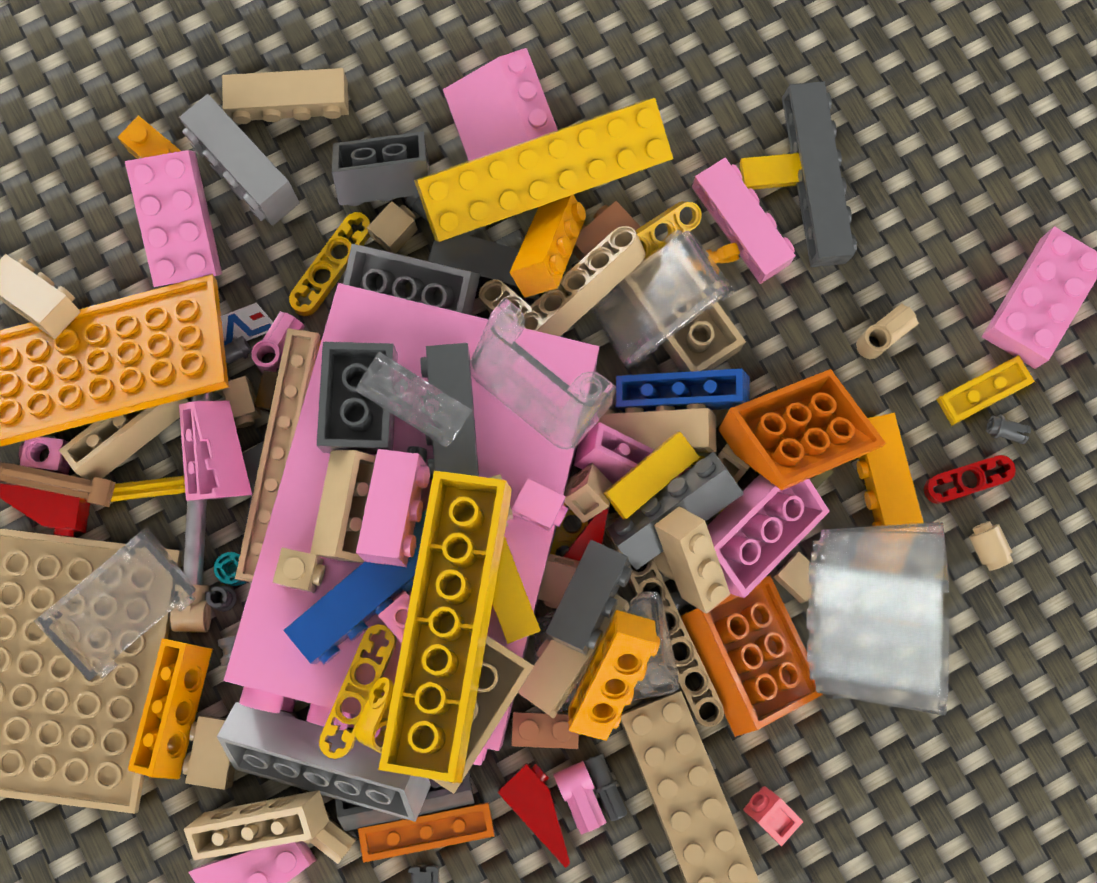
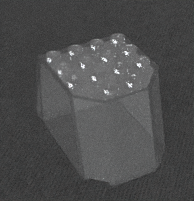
M943 522L821 530L820 540L813 543L811 563H809V584H812L809 598V608H807V629H810V637L807 644V662H810V679L815 680L816 692L937 715H946V701L948 702L949 618H943V593H949V578Z

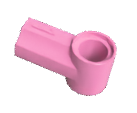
M279 312L263 340L256 343L251 352L254 363L262 373L264 370L276 372V369L280 367L287 329L303 330L305 326L302 322L286 312ZM275 353L273 361L269 363L261 362L265 354Z
M584 761L553 774L564 802H568L580 834L593 831L607 823L593 792L595 787Z

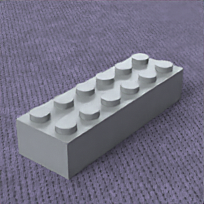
M235 702L217 735L221 746L236 770L308 791L320 790L322 795L414 822L417 820L431 787L429 778L378 770L381 753L363 745L357 739L351 751L344 757L337 759L328 758L322 753L319 746V739L324 726L296 719L293 715L283 711L272 713ZM339 730L335 736L328 737L327 741L332 743V751L335 752L337 748L345 747L346 742L341 740L344 730Z

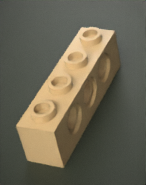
M320 790L204 812L185 827L184 831L193 860H200L310 840L329 823Z

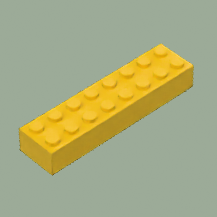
M651 98L416 179L414 182L434 239L441 242L672 160L673 155L656 99Z
M434 471L378 770L452 783H462L512 489L506 480Z

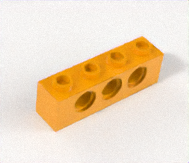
M619 610L615 611L568 707L569 731L607 741L612 729L618 728L622 717V710L625 705H630L637 681L644 679L650 656L654 657L658 652L660 637L656 635L654 620Z
M162 638L128 771L154 778L180 779L190 740V730L197 713L212 648Z

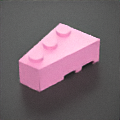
M192 401L180 404L179 413L186 501L252 495L230 401Z
M299 841L236 853L198 866L188 873L195 883H287L317 859L307 844Z

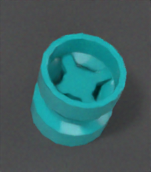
M226 552L217 558L214 564V573L220 582L232 586H241L247 583L235 579L240 554Z

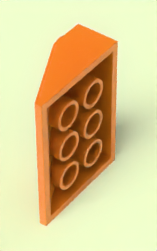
M831 369L730 408L718 429L737 457L780 490L789 488L877 450L886 444Z
M770 575L765 577L745 598L730 594L707 614L697 608L680 616L723 705L724 714L735 737L757 731L826 693Z

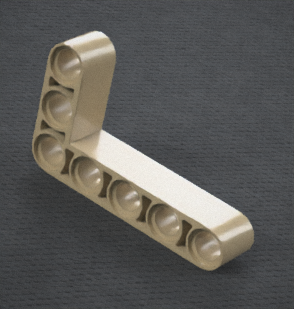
M621 226L611 232L562 277L558 288L546 291L531 306L502 281L494 279L486 282L480 288L479 298L497 322L560 337L641 264L645 258V250L636 231L630 226Z

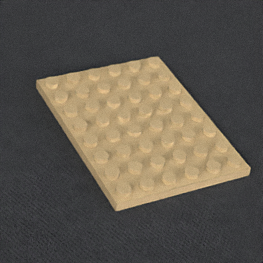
M0 529V797L133 814L138 813L144 775L128 771V766L162 638L168 639L171 608L175 600L182 551Z

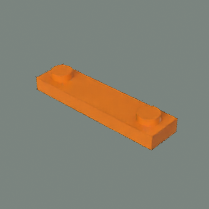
M489 802L418 816L416 822L403 819L358 828L363 863L495 836Z

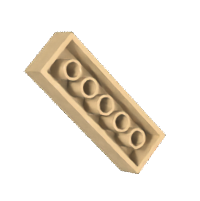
M677 690L623 712L620 722L685 883H760L682 692Z

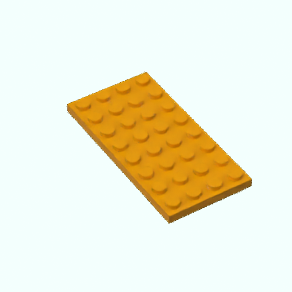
M213 274L79 309L81 312L56 339H53L31 322L0 330V447L228 388L218 285Z

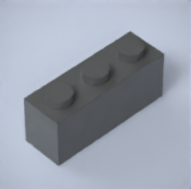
M590 540L545 632L550 639L586 656L590 648L596 649L603 634V631L599 628L605 617L610 618L618 602L614 597L620 586L625 587L632 574L633 569L629 567L630 561L628 556Z

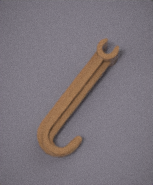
M0 462L1 482L87 499V503L104 507L110 506L116 482L98 477H93L92 480Z

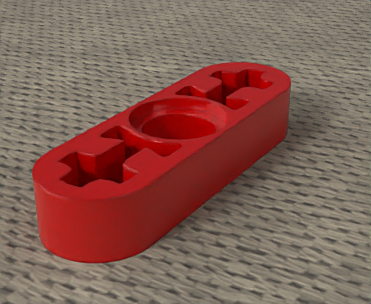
M997 455L946 471L926 481L924 494L930 502L942 504L999 486L1012 480L1016 472L1015 464L1009 457ZM996 464L998 467L1004 466L1005 472L1001 476L1000 474H995L986 478L985 472L995 468ZM965 471H971L976 475L977 485L974 488H968L963 484L962 474ZM937 481L940 485L953 481L955 486L944 491L943 497L941 493H935L933 490L937 486Z

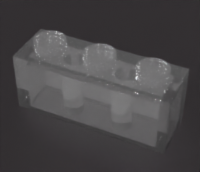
M378 352L355 389L358 393L444 447H448L454 441L472 412L465 405L381 352Z

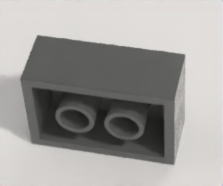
M424 131L333 143L332 176L339 206H358L364 202L377 200L388 202L394 198L407 196L411 198L420 197L414 180L430 175Z
M323 342L317 447L323 453H330L331 450H357L367 454H377L378 449L393 451L398 353L394 344Z

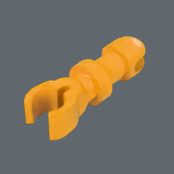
M730 243L718 248L716 251L712 252L711 249L705 250L702 255L695 257L692 255L686 257L694 270L697 271L698 268L705 266L713 268L716 263L737 261L740 259V251L737 243Z

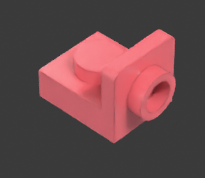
M766 786L755 793L743 809L780 846H783L803 823L798 815Z

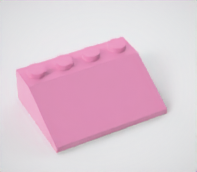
M527 48L497 57L443 89L468 161L558 130Z

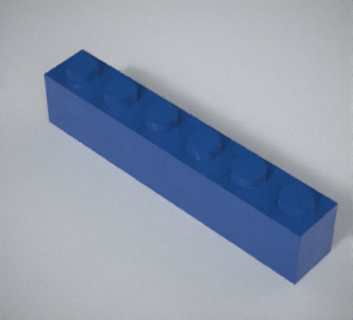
M427 509L422 513L420 522L415 523L413 535L416 536V549L413 557L408 558L407 567L363 562L283 630L310 664H317L320 661L323 665L328 663L341 651L337 647L348 637L351 641L359 637L368 628L365 622L375 614L379 615L394 602L393 599L403 590L407 593L412 591Z

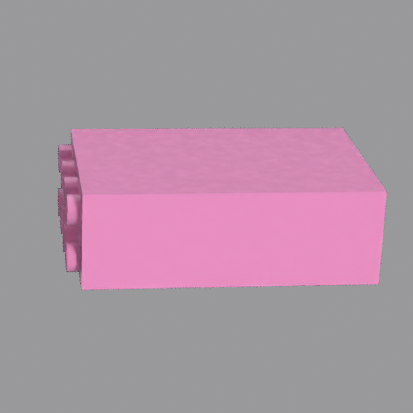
M338 283L223 680L244 686L239 704L262 711L280 713L281 710L293 712L296 700L311 703L306 721L325 726L362 637L366 632L365 630L353 641L349 637L337 646L341 651L332 660L323 665L321 661L317 664H310L283 631L362 563L321 557L324 559L322 565H325V574L322 584L316 587L315 593L273 583L282 547L309 554L311 551L330 453H323L317 447L323 342L394 344L398 353L393 451L407 452L410 446L425 448L428 452L427 466L428 459H434L433 445L427 446L425 425H431L430 411H424L423 391H429L428 378H422L420 358L427 357L426 346L468 343L479 477L489 478L501 474L502 480H506L512 489L510 499L511 510L527 478L564 495L595 376L600 346ZM429 480L426 488H422L420 500L423 502V512L428 506L432 480ZM513 514L514 519L507 521L508 526L505 528L504 536L535 615L539 601L538 595L557 526L553 524L549 532ZM403 590L400 594H398V595L393 599V601H395V600H396L399 596H401L405 591ZM492 604L487 636L524 659L530 636L507 644ZM377 614L365 622L368 628L377 624L385 625ZM381 630L379 635L373 634L371 636V641L375 643L372 654L365 650L362 655L363 658L374 659L381 665L383 657H378L376 654L381 646L387 647L389 644V640L385 639V631ZM398 639L383 677L389 678L393 685L395 683L402 645ZM365 663L357 668L356 679L358 682L366 685L374 680L375 669L373 666ZM348 697L342 703V713L347 718H355L361 711L360 702L354 697ZM513 701L473 763L474 765H482V761H485L487 749L499 751L502 747ZM335 718L334 725H341L339 730H344L348 727L354 728L353 724H345ZM380 728L377 730L375 738L380 733Z

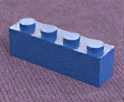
M742 368L616 376V407L624 413L626 408L631 407L643 408L644 412L656 411L657 406H673L675 410L687 409L689 404H704L710 410H723L750 401V378Z

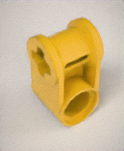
M386 677L378 679L373 685L366 706L355 726L357 740L378 753H382L394 688L393 682ZM380 728V733L375 738V734L377 730Z

